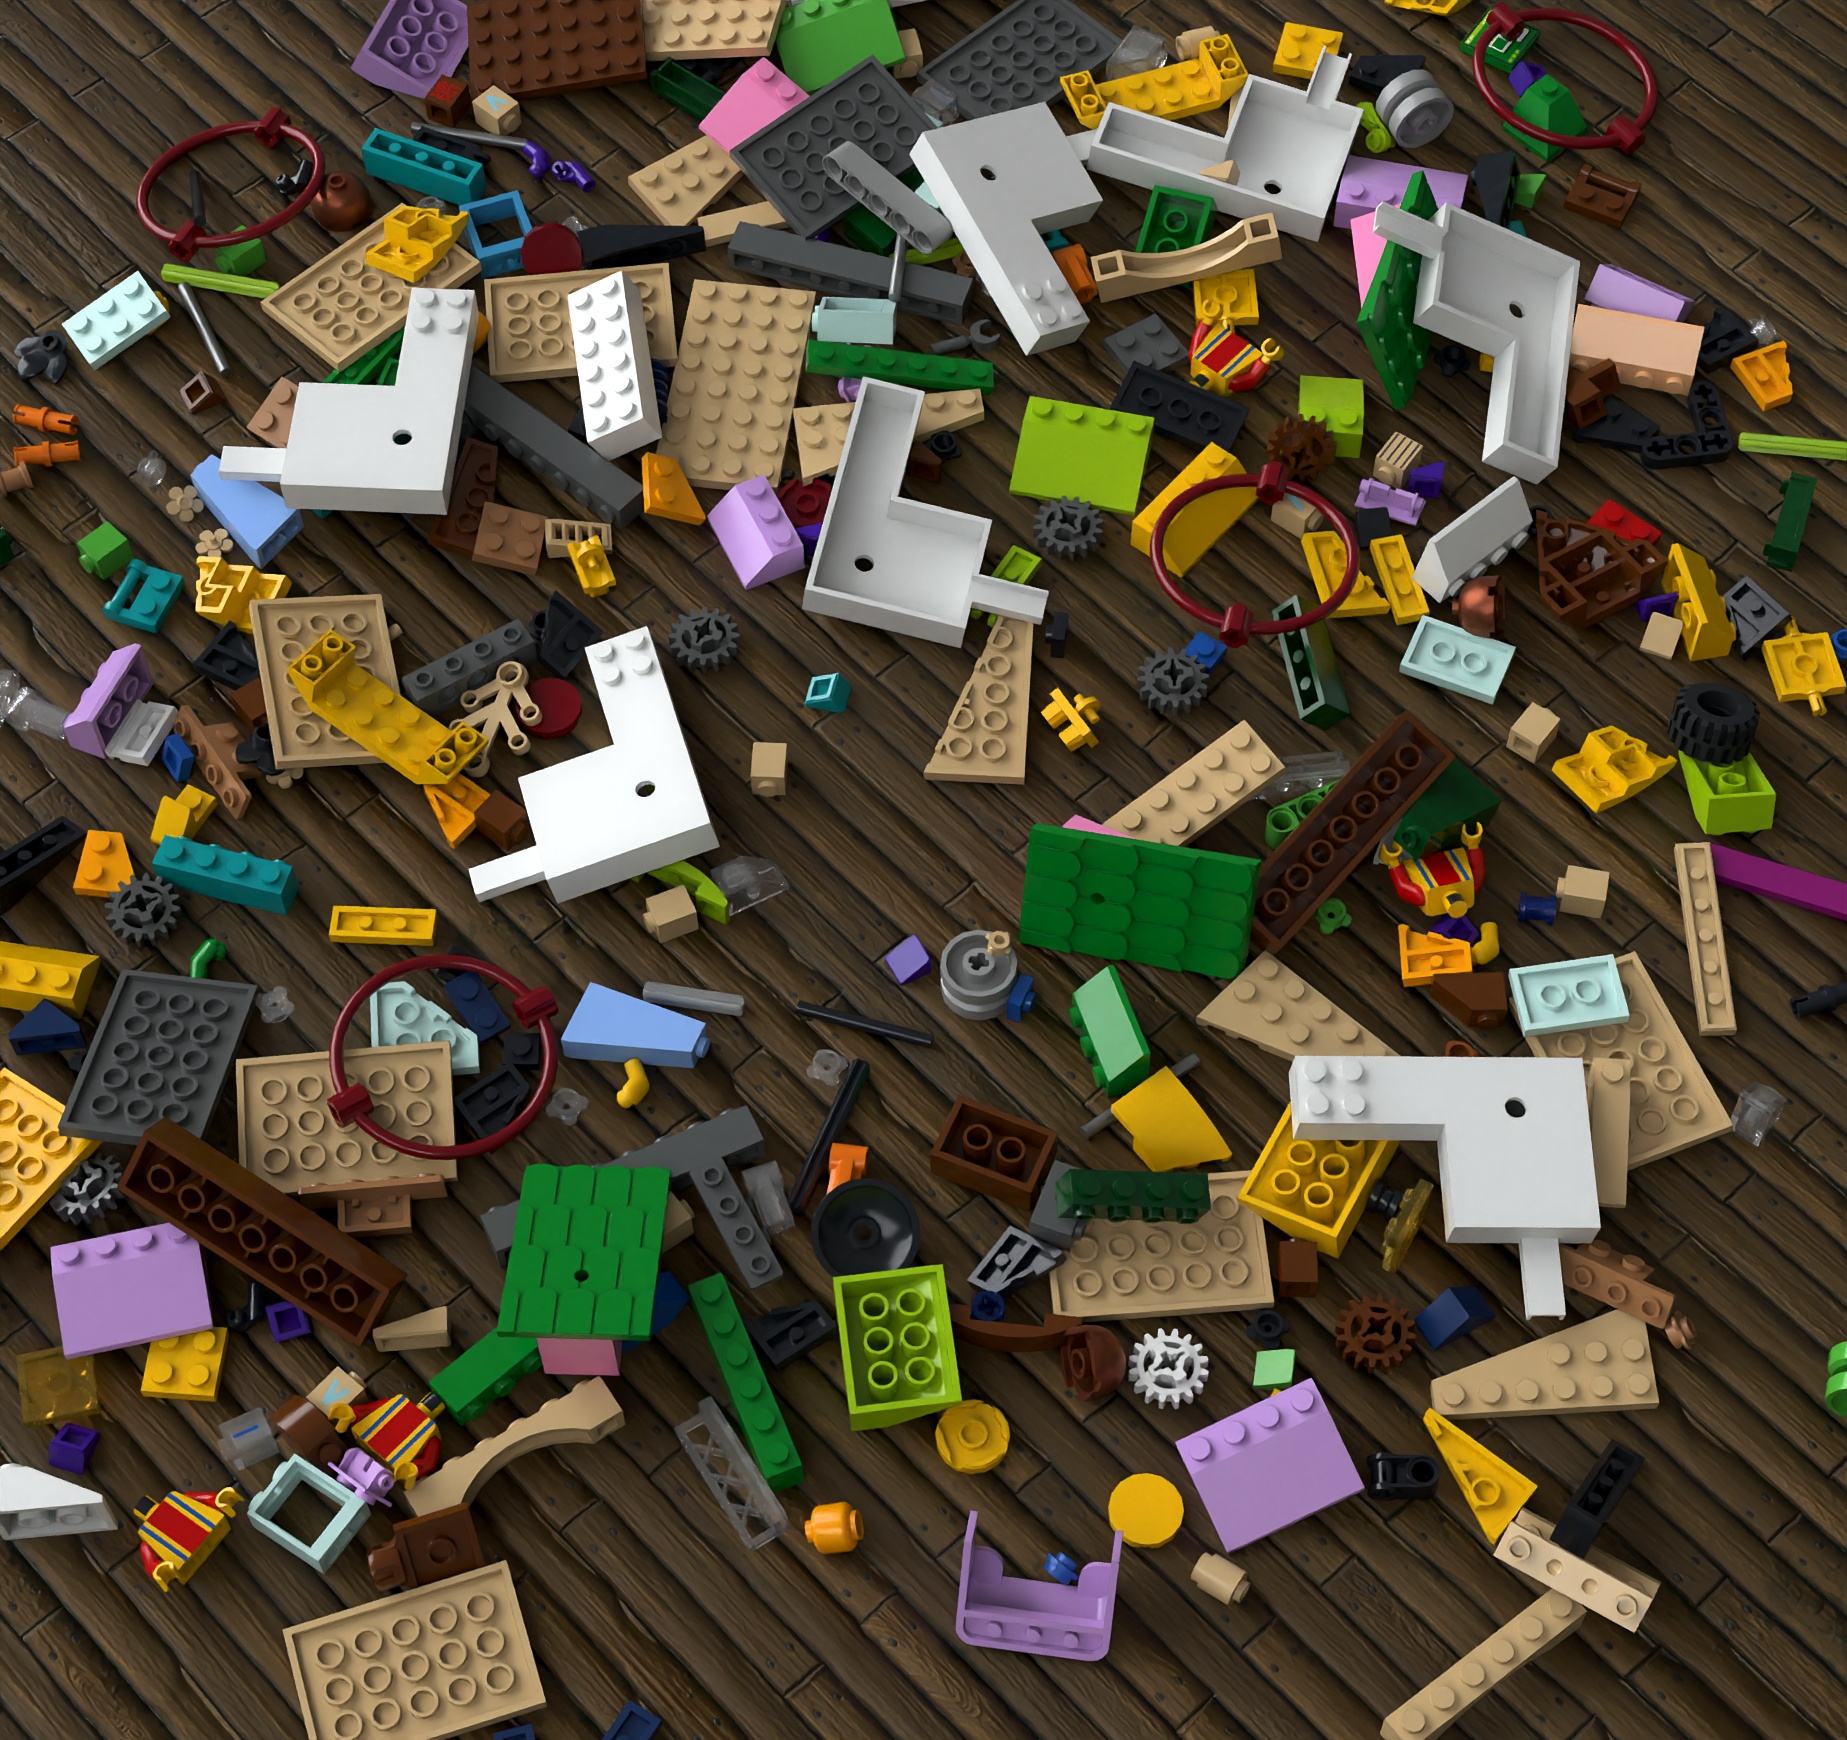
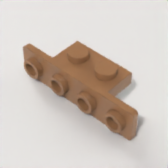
M182 705L177 719L174 721L173 730L175 734L178 733L184 743L192 748L195 762L234 818H243L252 796L242 780L259 778L262 774L257 769L255 763L239 764L236 761V748L240 743L246 741L232 722L203 726L190 706Z
M422 1173L417 1177L411 1178L387 1176L378 1181L364 1182L353 1179L346 1181L344 1184L328 1185L325 1183H313L308 1187L299 1188L298 1196L302 1206L307 1209L338 1207V1229L352 1238L413 1233L412 1200L447 1197V1187L443 1175Z
M1601 1240L1583 1243L1576 1250L1558 1243L1563 1284L1660 1329L1667 1325L1676 1296L1650 1284L1655 1268L1646 1265L1637 1256L1624 1255L1611 1249L1609 1244Z

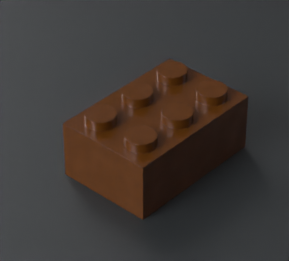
M958 1095L930 1153L931 1174L1030 1211L1040 1191V1186H1042L1057 1154L1058 1132Z

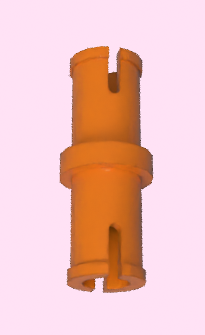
M17 404L13 410L25 415L12 414L13 423L17 425L37 427L39 431L46 433L52 430L75 435L78 431V428L67 425L69 423L79 426L77 415L54 412L49 407L38 409Z
M78 440L56 444L44 441L42 445L13 448L16 467L22 461L25 462L26 466L45 464L46 467L53 466V463L81 461Z

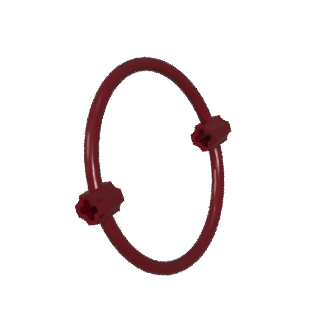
M1501 2L1488 13L1486 22L1490 26L1482 33L1476 43L1472 59L1473 74L1483 98L1505 122L1536 140L1569 149L1593 150L1618 145L1627 155H1631L1644 143L1646 135L1641 131L1651 121L1655 113L1658 89L1651 66L1630 40L1601 21L1568 10L1534 8L1513 12L1504 2ZM1560 21L1589 29L1618 46L1636 65L1645 85L1646 100L1640 116L1633 123L1624 115L1617 117L1608 126L1605 133L1606 136L1573 137L1542 129L1514 113L1493 91L1487 79L1484 65L1487 48L1498 34L1508 42L1513 41L1524 30L1525 22Z
M271 107L262 120L229 123L202 131L169 149L148 169L137 191L136 207L138 216L147 230L157 238L168 242L171 254L184 262H189L199 248L226 247L254 240L273 232L294 219L315 198L325 176L326 163L322 149L309 134L292 126L289 115L276 107ZM254 133L256 139L261 141L264 146L274 147L282 136H286L301 143L311 154L313 173L303 193L285 210L253 227L223 235L207 236L205 229L195 226L194 221H186L178 232H174L160 225L150 213L148 205L149 194L160 174L179 157L207 142L236 134Z
M1271 461L1269 464L1262 465L1260 474L1227 475L1196 484L1179 494L1165 507L1152 531L1150 557L1154 573L1167 595L1187 613L1209 625L1220 628L1219 639L1227 647L1238 649L1242 645H1247L1249 635L1289 633L1306 628L1325 619L1344 603L1350 595L1359 574V547L1348 521L1324 497L1303 485L1288 480L1289 470L1281 462ZM1235 487H1257L1255 496H1258L1263 503L1272 505L1277 501H1283L1284 493H1287L1311 504L1333 523L1345 545L1347 554L1346 571L1340 586L1326 602L1298 617L1280 621L1256 622L1253 621L1254 612L1250 611L1247 605L1237 603L1232 607H1226L1225 615H1221L1193 601L1172 579L1163 556V542L1167 528L1177 513L1186 505L1211 492Z
M440 954L421 956L399 962L382 970L366 981L351 996L342 1009L333 1029L330 1041L329 1065L336 1095L327 1099V1105L333 1118L342 1128L355 1122L365 1133L386 1147L406 1155L429 1160L464 1159L478 1156L503 1146L516 1138L537 1118L552 1092L558 1069L557 1040L550 1018L558 1014L559 1010L551 991L543 985L531 991L523 982L502 968L486 961L460 955ZM439 968L459 969L493 979L518 997V999L513 1001L512 1007L522 1026L530 1029L537 1025L540 1030L544 1049V1067L533 1099L513 1122L484 1139L450 1146L427 1145L406 1140L384 1129L368 1116L374 1112V1105L364 1086H361L359 1083L351 1087L348 1085L344 1070V1044L350 1024L356 1013L380 988L397 978L417 971Z

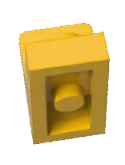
M187 784L176 800L164 796L152 830L151 841L160 845L164 835L175 838L183 836L192 839L218 805L216 797Z

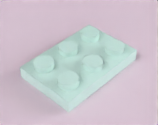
M137 271L62 323V325L90 366L96 370L171 316Z
M1422 615L1402 659L1399 672L1493 705L1515 655L1516 647L1492 638L1474 636L1463 628Z
M1613 954L1509 969L1508 977L1524 1037L1625 1023L1629 1020L1630 1014Z

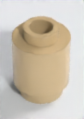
M1212 26L1184 31L1182 35L1176 37V48L1179 58L1181 60L1187 59L1188 61L1199 58L1200 41L1220 36V33L1214 31Z
M1207 1552L1200 1557L1191 1574V1579L1197 1582L1198 1588L1228 1606L1234 1600L1240 1603L1251 1584L1246 1580L1247 1571L1218 1554L1212 1556Z

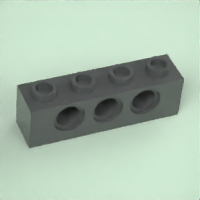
M516 619L402 677L406 698L409 702L434 718L461 704V696L466 691L476 690L495 680L497 670L503 663L514 661L522 664L526 670L537 665L538 660L534 640L520 620Z

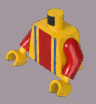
M1210 299L1205 300L1202 304V312L1205 318L1203 321H1199L1190 344L1188 359L1191 363L1190 374L1193 379L1189 383L1205 390L1210 389L1222 397H1228L1234 392L1255 388L1270 369L1269 363L1271 361H1278L1283 357V348L1279 345L1274 352L1270 353L1276 342L1272 338H1268L1263 342L1261 352L1221 324L1217 323L1213 326V321L1222 317L1223 308L1218 304L1217 310L1210 314L1208 310L1211 307L1212 301Z
M1477 822L1476 835L1474 836L1466 833L1465 824L1462 826L1461 841L1468 846L1469 850L1465 851L1461 847L1430 854L1419 860L1415 858L1403 860L1401 864L1399 857L1402 847L1393 840L1391 846L1394 853H1390L1386 850V846L1383 843L1379 851V859L1382 863L1390 865L1391 869L1388 872L1399 898L1418 906L1427 916L1448 913L1453 918L1462 917L1468 908L1474 905V894L1480 892L1486 877L1483 850L1478 846L1483 831L1481 824Z
M433 1393L427 1394L416 1406L403 1394H399L394 1398H385L353 1407L345 1403L333 1405L327 1419H339L335 1427L337 1432L343 1433L349 1425L353 1426L351 1430L356 1443L378 1463L393 1473L394 1482L398 1480L404 1485L406 1490H412L415 1481L430 1474L437 1467L442 1447V1437L438 1426L433 1420L445 1409V1405Z
M231 1487L224 1488L219 1493L188 1491L181 1494L172 1491L161 1504L148 1495L142 1497L136 1504L133 1512L145 1521L139 1528L138 1534L143 1541L139 1551L146 1573L157 1581L164 1592L170 1590L167 1584L174 1578L185 1585L231 1530L225 1515L221 1512L233 1518L236 1512L232 1509V1506L236 1502H244L245 1499Z

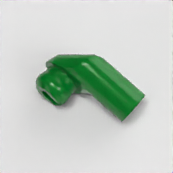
M215 938L205 940L191 957L190 977L207 979L208 964L212 958L221 960L225 956V943L217 942Z

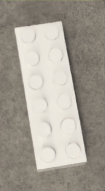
M619 271L568 295L587 442L608 461L662 438L641 292L622 271Z

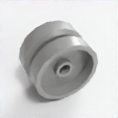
M1421 69L1403 73L1392 80L1379 95L1375 110L1400 146L1416 148L1427 144L1441 134L1453 117L1454 106L1446 93L1440 89L1432 74Z
M974 930L964 932L950 940L942 952L940 987L944 1002L954 1013L965 1019L981 1021L995 1018L1006 1011L1007 1000L1017 982V958L1010 944L1009 947L1012 949V952L1009 955L994 956L987 953L988 940L985 936L987 933H993L990 931Z

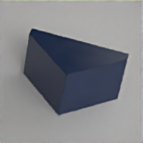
M45 998L9 1032V1041L17 1056L80 1049L87 1046V1040L80 1025Z
M1476 1286L1449 1287L1418 1315L1414 1321L1415 1326L1435 1352L1493 1320L1496 1315Z

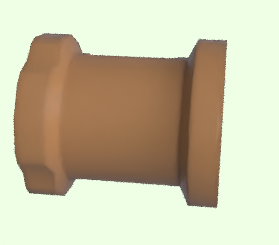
M24 461L19 462L17 467L0 472V491L3 498L8 497V493L25 487L28 489L34 488Z

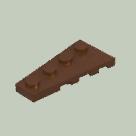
M467 438L454 470L447 515L436 514L427 537V544L472 558L485 501L494 503L498 446Z

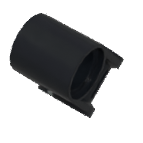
M1376 1453L1368 1456L1366 1459L1367 1466L1371 1470V1486L1367 1488V1495L1371 1499L1379 1501L1395 1499L1427 1500L1433 1497L1437 1491L1440 1467L1431 1456L1423 1454L1395 1455L1392 1453ZM1420 1472L1430 1476L1431 1480L1424 1483L1414 1479L1413 1475Z

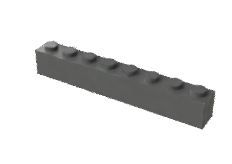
M742 221L739 222L727 248L729 268L847 298L889 299L893 258L848 248L844 245L819 241L815 238L804 240L801 236L786 231H779ZM905 262L901 299L897 302V310L962 326L973 300V278L937 270L933 267Z
M471 364L464 412L472 425L474 424L481 429L488 439L502 444L513 457L523 459L534 472L544 474L552 480L558 489L566 490L572 494L582 506L593 509L608 524L612 523L623 530L644 511L642 484Z
M745 1105L740 1108H729L714 1119L693 1123L685 1131L673 1136H662L647 1147L631 1149L622 1154L618 1159L608 1163H598L591 1167L617 1165L626 1168L654 1166L671 1169L670 1191L676 1194L695 1186L690 1178V1170L718 1157L723 1159L729 1171L766 1156L765 1143L748 1106ZM520 1200L508 1205L494 1206L486 1214L480 1216L484 1232L500 1267L507 1265L509 1262Z

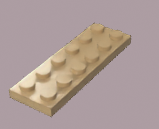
M1243 720L1101 825L1137 840L1186 847L1284 775L1286 769L1249 724Z

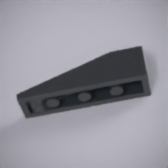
M1506 151L1478 155L1476 168H1472V183L1478 187L1486 219L1509 230L1521 175L1515 152Z
M606 224L576 231L582 248V262L585 270L648 265L706 251L703 226Z
M62 815L1 853L0 916L15 906L87 837V832Z
M1612 1439L1567 1504L1549 1540L1584 1559L1642 1466L1645 1457Z

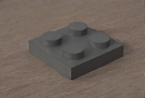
M1153 314L1104 339L1103 347L1126 375L1133 361L1166 374L1190 363L1188 359L1189 352L1157 314Z

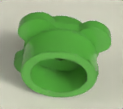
M1338 898L1326 899L1311 915L1318 920L1320 930L1324 934H1331L1334 929L1341 926L1348 927L1352 920L1351 916L1346 913L1345 905ZM1328 915H1334V918H1329Z

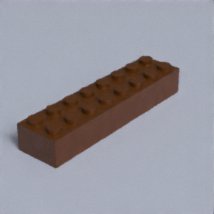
M1407 710L1400 714L1261 864L1250 940L1263 952L1266 950L1273 956L1290 940L1456 757Z
M164 1117L144 1131L117 1186L118 1190L359 1347L373 1336V1329L381 1326L408 1275L167 1117Z

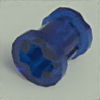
M1521 891L1518 922H1524L1525 919L1546 921L1547 925L1553 926L1556 911V895H1550L1549 898L1528 896L1527 892Z
M991 1290L982 1291L973 1298L972 1319L1004 1323V1301L997 1292Z

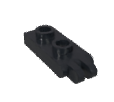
M421 126L412 139L413 141L481 163L484 170L485 165H488L491 161V157L483 152L479 145Z

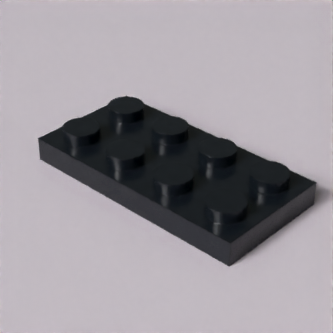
M1133 361L1110 406V410L1154 417V433L1200 452L1213 442L1228 453H1230L1250 410L1245 405L1136 361Z

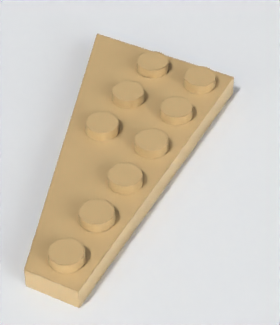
M705 135L628 176L629 186L664 225L689 226L692 222L696 224L697 218L702 217V212L710 204H715L744 173L726 151Z
M980 388L924 394L914 441L918 440L923 443L931 439V435L944 430L953 432L984 420V407ZM856 402L793 408L803 487L812 484L814 478L828 474L831 477L836 475Z
M1002 615L998 616L987 639V645L981 657L978 658L974 666V672L970 680L967 681L948 720V726L942 739H939L935 747V753L930 764H927L923 772L924 780L1024 785L1034 623Z
M1266 950L1196 1017V1023L1204 1027H1208V1025L1225 1031V1035L1234 1039H1238V1037L1258 1044L1259 1049L1292 1062L1295 1056H1400Z
M1619 1309L1431 1380L1430 1384L1433 1410L1447 1420L1657 1409L1659 1405L1646 1323Z

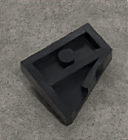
M1718 307L1715 309L1710 323L1703 326L1704 332L1697 365L1709 374L1732 362L1733 358L1757 349L1759 339L1723 308Z
M555 590L549 597L537 660L558 679L563 680L586 654L585 647L593 645L604 631Z
M510 1061L455 1096L454 1108L476 1137L481 1140L497 1133L516 1119L531 1094V1087ZM496 1148V1149H494V1150H492V1151H490V1152H488V1153H489L490 1155H492V1154H494V1153L496 1152V1150H497L498 1148Z

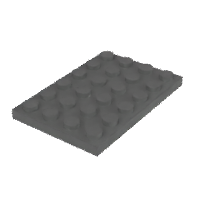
M1017 0L917 72V81L968 120L1046 102L1050 108L1066 96L1060 83V77L1086 70L1089 71L1092 77L1125 53L1126 43L1069 0ZM937 92L953 101V103L938 95Z
M872 54L730 150V158L796 234L807 240L814 238L842 219L846 214L862 205L861 202L826 174L822 165L824 156L844 142L850 141L899 180L916 168L909 154L922 132L937 129L938 127Z
M122 969L58 1124L60 1136L138 1145L146 1129L167 1117L202 1141H205L259 996L258 985Z

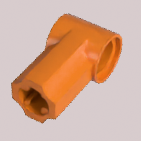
M1075 244L1050 252L1080 305L1090 302L1097 295L1098 288L1087 268V259L1082 246Z
M832 1143L829 1158L830 1180L827 1194L842 1183L865 1178L869 1147Z

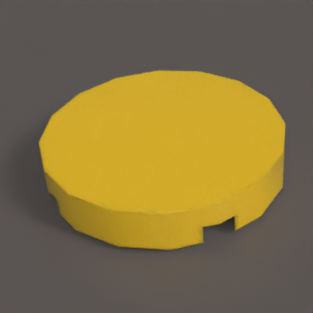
M976 1399L962 1401V1404L947 1408L939 1420L935 1432L937 1451L944 1462L956 1471L968 1474L987 1472L997 1466L1007 1454L1010 1443L1008 1422L999 1409L984 1404V1401Z
M1149 1473L1132 1475L1121 1481L1111 1493L1108 1506L1110 1526L1114 1532L1115 1530L1123 1531L1122 1541L1132 1547L1159 1548L1170 1542L1181 1528L1184 1514L1182 1497L1175 1486L1162 1476Z

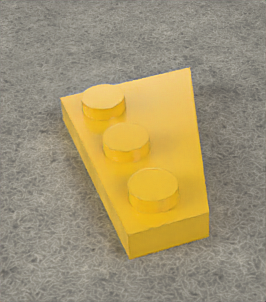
M1335 531L1304 533L1301 540L1321 604L1326 602L1335 593L1346 571L1347 554L1345 545ZM1359 570L1356 583L1350 595L1326 619L1388 614L1391 605L1385 597H1379L1373 589L1374 582L1368 575L1364 576Z

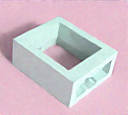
M822 297L820 306H815V313L813 312L812 331L818 332L817 341L893 344L896 333L897 302L890 301L889 299Z
M294 1453L288 1462L285 1461L278 1466L274 1472L273 1481L264 1492L260 1491L254 1496L250 1502L247 1515L254 1528L322 1574H325L370 1517L371 1512L367 1502L356 1496L354 1492ZM301 1480L342 1506L341 1510L311 1548L270 1521Z

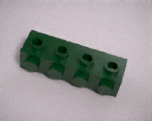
M1296 594L1272 610L1274 621L1286 620L1306 614L1319 607V605ZM1325 619L1300 630L1278 634L1300 719L1326 731L1351 715Z
M1069 1169L1055 1183L1058 1218H1074L1077 1221L1108 1219L1111 1222L1141 1220L1145 1223L1170 1221L1179 1224H1193L1211 1210L1208 1174Z

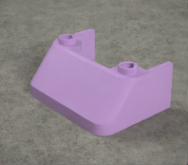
M970 1511L964 1539L956 1617V1633L963 1642L975 1646L1084 1661H1096L1103 1658L1107 1654L1110 1645L1123 1531L1115 1530L1111 1563L1092 1562L1087 1564L1080 1572L1078 1586H1066L1058 1583L1002 1576L1003 1559L1001 1555L990 1547L975 1545L978 1511Z

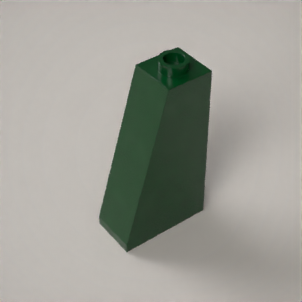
M917 167L899 179L913 192L925 181ZM863 204L843 217V235L862 251L872 252L884 257H889L890 254L894 253L897 232Z
M1453 759L1406 813L1392 839L1416 860L1422 859L1460 840L1464 824L1468 835L1476 832L1477 822L1481 824L1482 828L1488 826L1502 800L1459 762Z

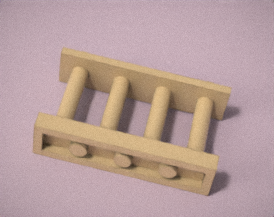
M1522 1508L1515 1522L1510 1521L1493 1556L1635 1633L1662 1582L1595 1546L1591 1547L1584 1559L1574 1555L1549 1540L1556 1527L1555 1524Z

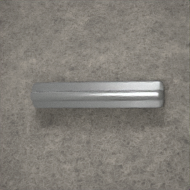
M651 981L646 982L643 989V1000L646 1002L736 1016L743 1015L746 1002L745 997L742 995Z

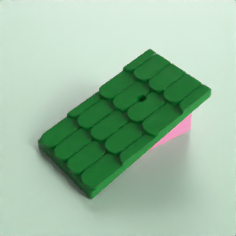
M1422 170L1412 174L1402 203L1394 206L1428 221L1439 208L1436 206L1435 198ZM1375 212L1351 219L1362 308L1356 323L1393 407L1397 410L1406 407L1407 401L1412 399L1419 369L1424 368L1433 331L1413 323L1422 254L1374 234Z
M1076 814L1062 827L1036 823L1030 828L1018 942L1065 953L1075 951L1111 960L1124 959L1178 972L1187 970L1224 979L1237 978L1246 967L1262 860L1137 840Z
M550 1164L526 1165L512 1249L509 1255L506 1281L501 1300L497 1326L498 1337L536 1338L545 1374L620 1376L622 1340L650 1341L672 1177L671 1169L654 1166L626 1168L617 1165L608 1167H589L581 1164L568 1167Z

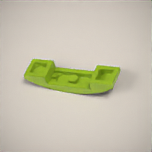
M680 860L646 872L672 886L684 885L687 892L695 896L698 912L725 925L730 921L729 905L723 893L705 874L691 864ZM645 873L629 879L639 883Z

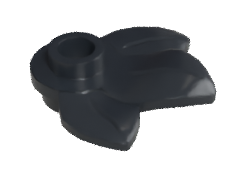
M49 330L40 337L34 336L22 340L14 350V353L22 358L18 364L19 378L22 381H26L44 373L47 379L56 385L62 379L68 367V361L65 356L68 349L66 337L60 331Z
M260 725L254 728L253 733L249 736V741L240 743L236 748L235 758L239 764L255 763L260 772L270 776H277L285 771V769H276L269 725Z

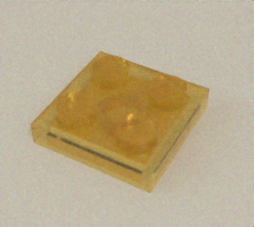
M1420 1178L1415 1190L1408 1188L1399 1206L1401 1211L1398 1217H1392L1384 1233L1385 1240L1380 1249V1253L1385 1254L1382 1264L1383 1269L1393 1274L1396 1273L1426 1217L1433 1184Z
M63 1346L16 1356L22 1419L26 1429L101 1413L94 1354L66 1360Z

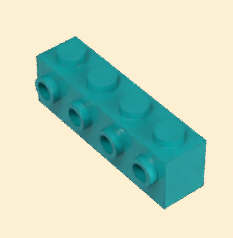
M378 128L374 129L361 148L366 174L457 205L479 201L487 189L483 164Z
M164 835L152 862L156 876L163 878L164 886L171 883L177 889L283 915H288L299 889L293 866L282 860L270 861L261 859L249 852L237 853L226 850L216 844L208 846L196 843L183 836L175 838Z

